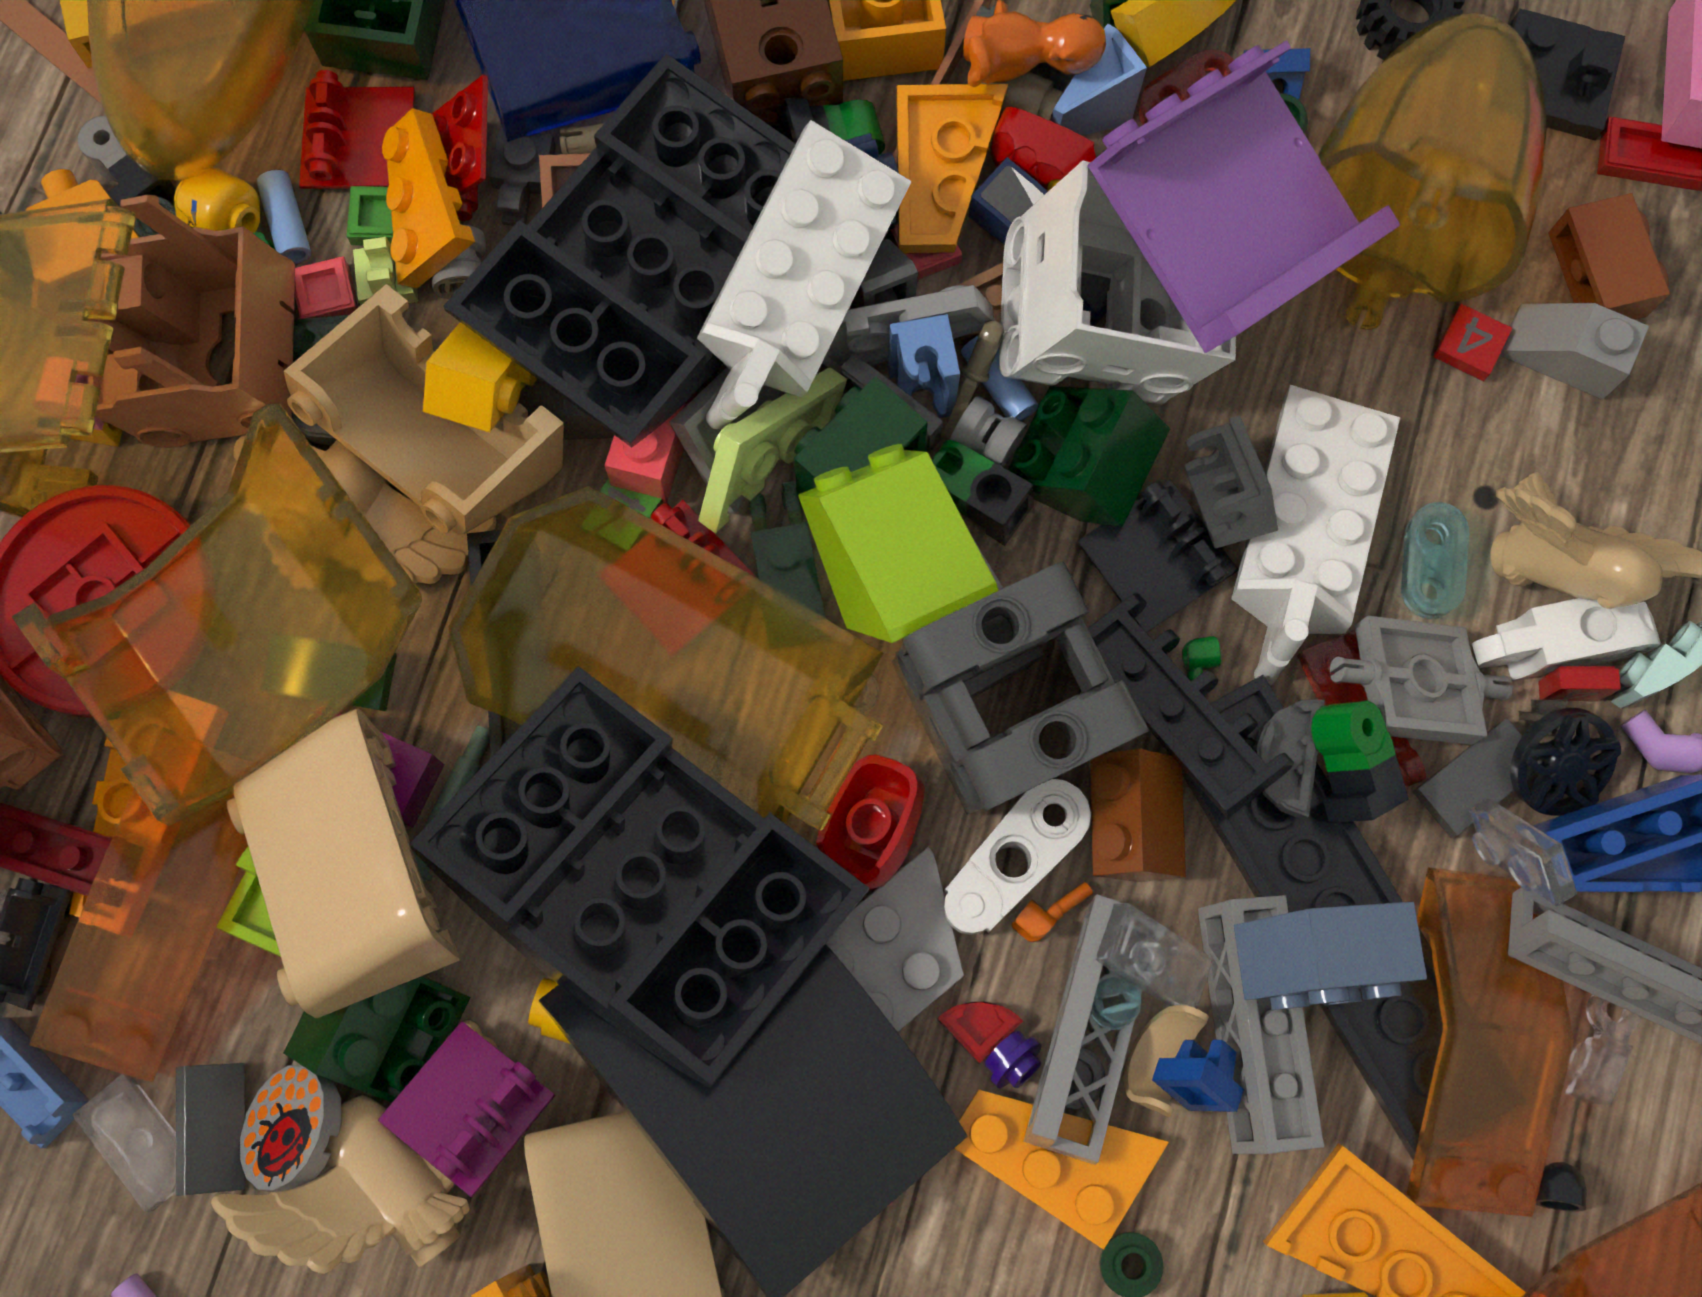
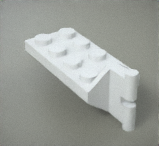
M812 120L804 127L697 337L700 342L730 369L711 408L706 413V421L713 429L724 428L753 406L758 399V394L763 385L799 397L808 392L912 182Z
M1290 385L1287 390L1265 469V474L1272 488L1278 531L1247 539L1231 598L1267 626L1259 663L1254 672L1255 679L1264 675L1269 685L1274 684L1308 634H1345L1352 625L1400 417Z

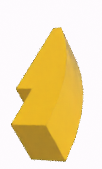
M1128 0L1111 10L1115 26L1143 63L1151 67L1202 32L1236 0Z

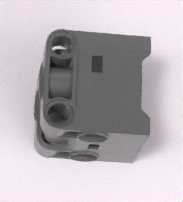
M1064 561L1032 574L909 634L902 639L903 644L899 651L896 652V656L892 661L967 815L983 808L987 811L1149 731L1125 681L1114 682L1082 618L1089 613V610ZM999 615L1003 616L1012 627L1011 641L1005 644L991 642L983 634L982 624ZM1056 639L1082 694L1067 699L990 738L991 736L964 682L1048 641ZM1044 726H1056L1067 736L1068 750L1063 758H1051L1041 750L1039 734Z

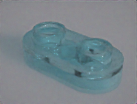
M1434 502L1421 507L1408 521L1405 529L1401 595L1405 605L1411 612L1426 619H1437L1449 614L1462 602L1466 591L1469 525L1463 513L1450 504ZM1426 529L1437 531L1441 536V544L1430 542L1425 534ZM1423 583H1429L1436 588L1438 592L1437 599H1430L1423 594Z

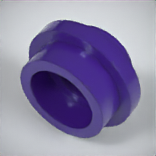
M1015 1031L997 1045L985 1061V1066L993 1073L991 1076L993 1084L997 1088H1002L1010 1083L1014 1088H1018L1026 1083L1041 1066V1061L1037 1058V1055L1042 1048V1044L1035 1037L1027 1039L1021 1031Z

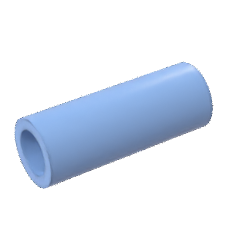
M271 170L261 174L257 178L256 183L275 250L291 259L295 264L306 261L311 256V249L289 174L282 170Z
M978 336L970 340L961 350V354L967 363ZM998 348L988 372L989 380L981 383L1005 417L1014 416L1023 421L1036 411L1039 404L1022 380L1007 378L1001 375Z

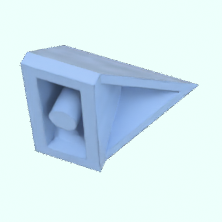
M1108 23L1104 28L1106 48L1101 60L1088 71L1074 75L1053 109L1052 122L1080 135L1117 128L1132 119L1147 69L1146 65L1119 30Z

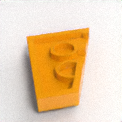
M968 84L897 85V168L899 174L912 181L898 208L899 249L903 253H955L969 211L971 195L975 192L1007 94L1008 84H980L977 87H972Z
M412 108L394 126L387 130L383 139L382 153L387 160L389 186L386 202L392 215L393 238L390 251L391 257L396 264L397 284L419 288L475 243L471 227L461 225L456 211L462 206V201L458 189L447 186L444 174L448 159L433 115Z
M977 1090L958 1120L968 1137L954 1149L1104 1250L1169 1142L1108 1125L1099 1162L1093 1165L1023 1142L1033 1104ZM1063 1113L1058 1136L1087 1146L1093 1122L1085 1118Z

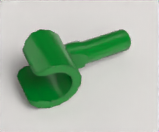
M1217 637L1195 638L1184 645L1182 661L1185 670L1188 672L1187 678L1191 682L1203 673V669L1220 667L1221 652Z

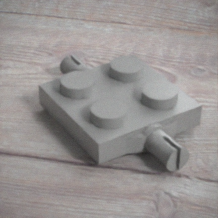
M1369 615L1355 624L1361 660L1335 657L1330 665V673L1334 674L1330 677L1336 683L1361 684L1365 688L1367 700L1374 703L1380 709L1387 732H1390L1391 737L1471 745L1488 737L1482 710L1484 698L1501 701L1508 700L1513 692V685H1508L1512 680L1508 676L1486 675L1479 671V667L1471 654L1467 629L1465 627Z

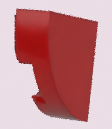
M969 1002L956 1005L937 1018L978 1064L1023 1022L1011 1010L988 1002Z

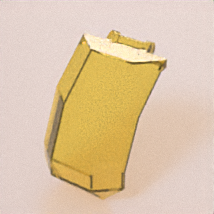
M590 486L511 516L448 626L466 699L470 704L509 718L522 725L579 666L673 738L672 748L763 818L772 813L783 823H786L792 813L808 825L823 830L832 816L828 809L869 739L872 741L876 740L884 726L880 721L854 705L884 654L882 651L746 571ZM842 722L847 726V729L809 795L806 796L801 791Z

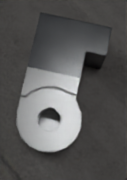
M99 116L87 121L78 134V145L82 153L100 175L107 180L119 183L107 192L119 207L122 199L144 195L158 197L159 204L167 210L174 206L175 186L120 121L114 117ZM120 207L139 231L147 226Z

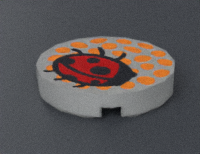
M289 1065L274 1073L258 1090L246 1113L240 1136V1162L246 1179L258 1190L277 1192L293 1189L314 1180L325 1168L331 1153L324 1152L330 1135L337 1137L341 1126V1099L334 1081L316 1075L302 1065Z

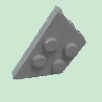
M929 847L898 871L884 886L879 887L855 907L826 943L879 1007L897 1032L964 976L953 929L945 917L943 908L945 896L935 856Z

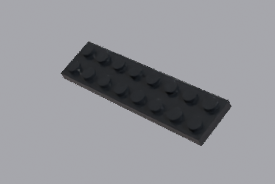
M1264 675L1257 677L1211 703L1230 725L1246 713L1251 714L1258 722V725L1244 740L1252 749L1260 729L1277 711L1283 709L1282 704ZM1317 761L1309 817L1305 820L1281 812L1263 795V792L1227 819L1182 768L1184 779L1255 897L1286 895L1288 913L1310 908L1403 902L1354 821L1329 822L1323 799L1332 795L1333 792L1330 782ZM1420 928L1419 934L1427 980L1400 983L1402 996L1362 999L1361 1002L1326 1006L1319 1004L1413 1161L1423 1160L1524 1100V1097Z

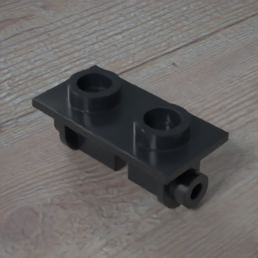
M20 877L15 889L8 888L0 913V931L17 936L13 947L0 944V1003L7 1002L32 1011L36 997H40L46 990L51 976V964L48 962L56 938L63 935L71 918V914H69L71 890Z

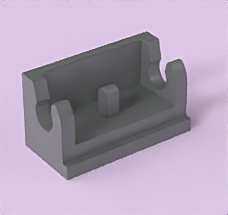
M1241 416L1229 418V423L1197 432L1188 438L1186 444L1189 451H1198L1206 446L1216 448L1211 455L1198 457L1184 464L1187 478L1214 548L1278 531L1272 488Z

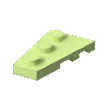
M829 367L815 376L808 392L803 396L799 397L785 393L774 401H765L754 413L739 422L727 424L720 431L714 442L713 449L716 454L698 521L716 534L729 521L728 508L736 499L743 495L751 501L763 490L765 479L771 473L777 461L781 459L785 463L790 464L796 456L794 450L801 438L815 426L822 430L836 416L835 408L841 400L847 378Z

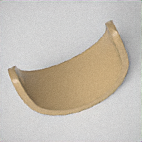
M1174 1005L1163 1009L1150 1019L1136 1038L1125 1064L1123 1085L1125 1093L1131 1101L1163 1116L1171 1117L1174 1110L1170 1106L1171 1096L1152 1081L1159 1058H1175L1184 1040H1195L1200 1030L1207 1024L1209 1016L1206 1013L1191 1006Z

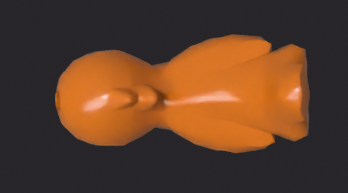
M1001 0L997 1L993 16H972L968 22L964 37V58L967 62H971L967 76L968 85L972 87H977L982 82L990 84L1012 81L1041 63H1047L1064 74H1080L1097 64L1101 60L1106 48V37L1103 27L1099 21L1089 15L1072 13L1059 17L1049 23L1037 22L1016 11L1008 12V5Z

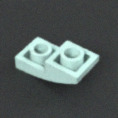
M1692 621L1685 623L1668 645L1664 644L1646 655L1640 652L1633 655L1619 672L1620 683L1623 685L1611 702L1620 709L1635 704L1679 682L1702 665V621L1697 624Z

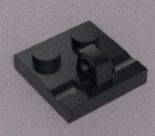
M1519 8L1511 23L1490 113L1596 140L1604 130L1625 36L1608 31H1598L1589 26Z

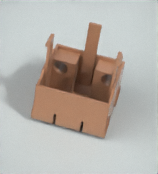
M154 195L122 199L120 207L159 234L123 240L120 249L95 253L92 310L45 282L37 283L36 313L39 317L43 319L50 318L90 341L87 412L98 417L101 421L110 423L137 437V440L141 443L165 448L181 447L192 442L259 432H282L291 428L292 410L287 402L291 395L287 388L284 370L293 363L295 263L278 253L244 226L221 231L197 227L192 228L159 204V198ZM234 313L236 324L232 384L220 385V382L215 380L210 373L209 360L215 346L222 341V315Z

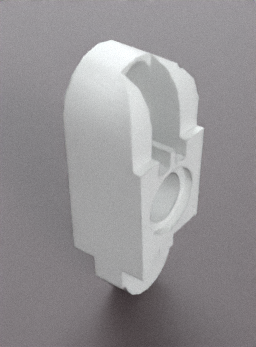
M1583 598L1531 608L1517 619L1496 625L1498 634L1472 643L1473 653L1479 668L1507 665L1512 681L1546 675L1560 666H1593L1630 658L1637 652L1643 654L1661 646L1654 618L1646 602L1606 609L1597 600Z
M1051 779L1024 793L945 888L944 892L947 895L943 908L945 917L953 929L969 935L982 933L985 930L989 933L1077 846L1087 832L1091 818L1088 800L1078 787L1065 780ZM1057 804L1064 809L1066 818L1062 825L1050 826L1044 821L1043 810L1046 806ZM1005 848L1017 849L1026 858V873L1016 878L1005 876L997 868L995 861L996 853Z

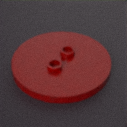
M95 485L66 491L44 501L26 513L13 525L0 542V675L19 694L38 705L62 714L84 718H102L128 713L148 705L171 690L187 675L203 653L210 638L217 613L218 581L215 565L208 547L196 528L178 511L155 496L137 489L115 485Z

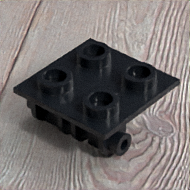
M1158 480L1148 486L1141 493L1143 498L1134 503L1123 527L1102 524L1077 541L1121 602L1134 593H1139L1147 602L1146 607L1133 619L1146 633L1239 570L1222 547L1214 548L1207 527L1171 480L1164 484Z

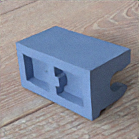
M948 314L890 324L889 377L895 378L897 386L911 397L919 389L928 390L933 395L932 405L939 418L951 415L956 404L960 370Z
M0 1017V1106L22 1128L21 1135L30 1144H37L40 1148H46L91 1101L11 1018Z

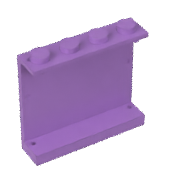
M1287 40L1266 53L1263 52L1260 45H1256L1228 65L1232 73L1225 77L1222 76L1219 69H1215L1187 89L1191 97L1181 102L1176 93L1169 96L1145 114L1149 122L1138 127L1134 119L1123 123L1102 139L1107 149L1087 165L1204 353L1240 334L1401 225L1389 205L1358 222L1266 71L1280 61L1279 57L1291 49Z

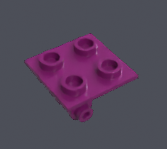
M461 1021L381 1115L378 1121L473 1198L556 1095L537 1081L536 1076L518 1061L516 1063Z

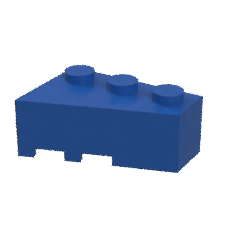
M1680 775L1517 830L1536 888L1566 892H1702V775Z

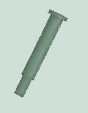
M481 726L476 727L463 755L458 757L425 826L478 772L480 768L478 763L490 741L488 729ZM414 853L422 879L431 881L433 875L428 873L430 868Z

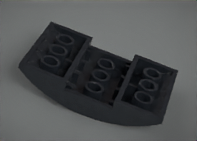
M668 54L662 57L595 133L596 148L531 222L526 225L519 220L443 306L447 313L631 448L670 418L723 364L697 337L796 145Z
M578 666L409 845L413 852L479 917L557 984L636 1043L687 1076L711 1088L865 896L869 887L772 813L763 818L674 750L672 748L673 738Z
M827 944L804 970L711 1088L687 1076L636 1043L560 985H557L538 1000L612 1098L620 1103L694 1199V1204L766 1297H784L968 1137L950 1106L910 1048Z

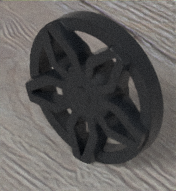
M1564 708L1551 712L1535 722L1525 732L1515 748L1510 767L1513 789L1525 804L1545 815H1565L1583 807L1595 805L1599 801V794L1610 781L1616 767L1617 758L1621 755L1620 742L1616 739L1610 725L1588 710ZM1588 723L1596 728L1600 738H1590ZM1561 726L1554 739L1549 742L1539 743L1549 732ZM1600 750H1601V753H1599V754H1597L1596 756L1590 758V755H1592V754L1595 753L1596 751H1600ZM1538 756L1537 762L1531 757ZM1527 766L1539 774L1534 781L1531 793L1526 779ZM1588 769L1596 770L1593 775L1587 772ZM1582 779L1584 786L1578 791L1576 783ZM1564 793L1569 796V797H1567V798H1565V799H1562L1563 796H1564Z

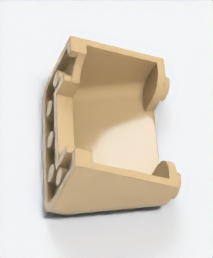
M385 284L284 370L287 388L291 395L287 402L291 410L301 421L309 426L317 423L418 504L425 518L437 530L445 534L450 530L460 535L465 534L544 487L561 471L563 467L564 422L542 405L528 417V410L518 403L513 413H504L489 433L423 412L426 362L435 352L433 351L432 334L424 328L416 333L413 328L407 325L402 313L409 308L408 300Z
M358 708L334 717L234 785L235 798L227 801L228 812L236 830L246 836L284 965L283 969L277 971L281 992L290 1006L299 1004L307 1014L316 1019L460 961L451 931L446 929L439 933L436 932V930L440 929L437 916L433 910L437 908L434 896L424 887L392 786L396 785V781L389 769L396 767L388 740Z
M626 1111L526 1134L524 1140L526 1164L552 1297H727L724 1288H721L707 1219L694 1204V1199Z

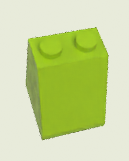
M902 444L891 445L868 455L870 464L858 470L850 472L849 467H840L814 478L816 487L798 495L847 629L894 643L938 619L999 591L992 573L928 452L904 450Z

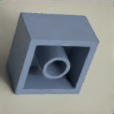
M1414 902L1310 908L1233 925L1244 1000L1270 998L1272 1010L1309 1007L1310 1005L1323 1004L1324 1006L1361 1002L1362 999L1402 996L1400 983L1427 980Z

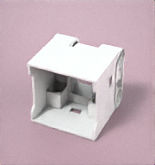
M1082 160L1021 217L1015 218L1007 232L1003 256L1000 322L1004 328V334L999 345V369L1001 375L1007 378L1050 386L1058 384L1066 377L1107 384L1108 389L1133 390L1145 403L1164 405L1170 398L1190 390L1197 382L1233 362L1236 357V336L1211 351L1204 353L1087 165L1091 162ZM1082 268L1107 274L1112 273L1110 290L1107 292L1105 328L1090 326V312L1083 310V299L1081 298Z

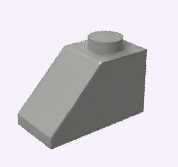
M1596 303L1521 304L1510 326L1512 330L1500 356L1603 400L1630 375L1649 326Z

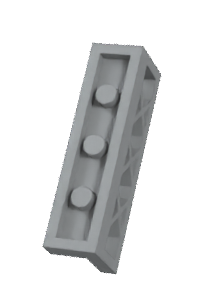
M1522 886L1513 892L1508 956L1702 1044V968L1526 886ZM1533 913L1538 915V917L1533 919Z
M1098 894L1095 895L1085 912L1023 1142L1093 1165L1099 1162L1159 928L1158 926L1117 914L1120 901ZM1112 929L1141 938L1136 959L1117 970L1106 953ZM1103 968L1106 975L1100 978L1101 970ZM1132 971L1127 990L1120 977ZM1111 982L1123 1003V1009L1120 1018L1100 1028L1091 1012L1096 990ZM1088 1026L1091 1033L1084 1037L1086 1027ZM1117 1029L1112 1048L1105 1035ZM1096 1041L1108 1062L1105 1077L1085 1087L1075 1068L1080 1049ZM1072 1084L1076 1093L1068 1096ZM1102 1088L1096 1108L1089 1094ZM1079 1099L1093 1122L1087 1146L1058 1136L1065 1107Z
M1286 895L1230 899L1198 908L1216 1040L1225 1041L1237 1052L1233 1080L1244 1089L1237 1112H1227L1232 1154H1273L1324 1147L1303 1007L1272 1010L1270 998L1244 1000L1233 925L1288 913Z

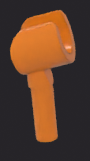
M1083 882L1054 902L1047 911L1031 899L1011 923V927L1027 941L1038 942L1065 913L1091 896L1093 891L1086 882Z

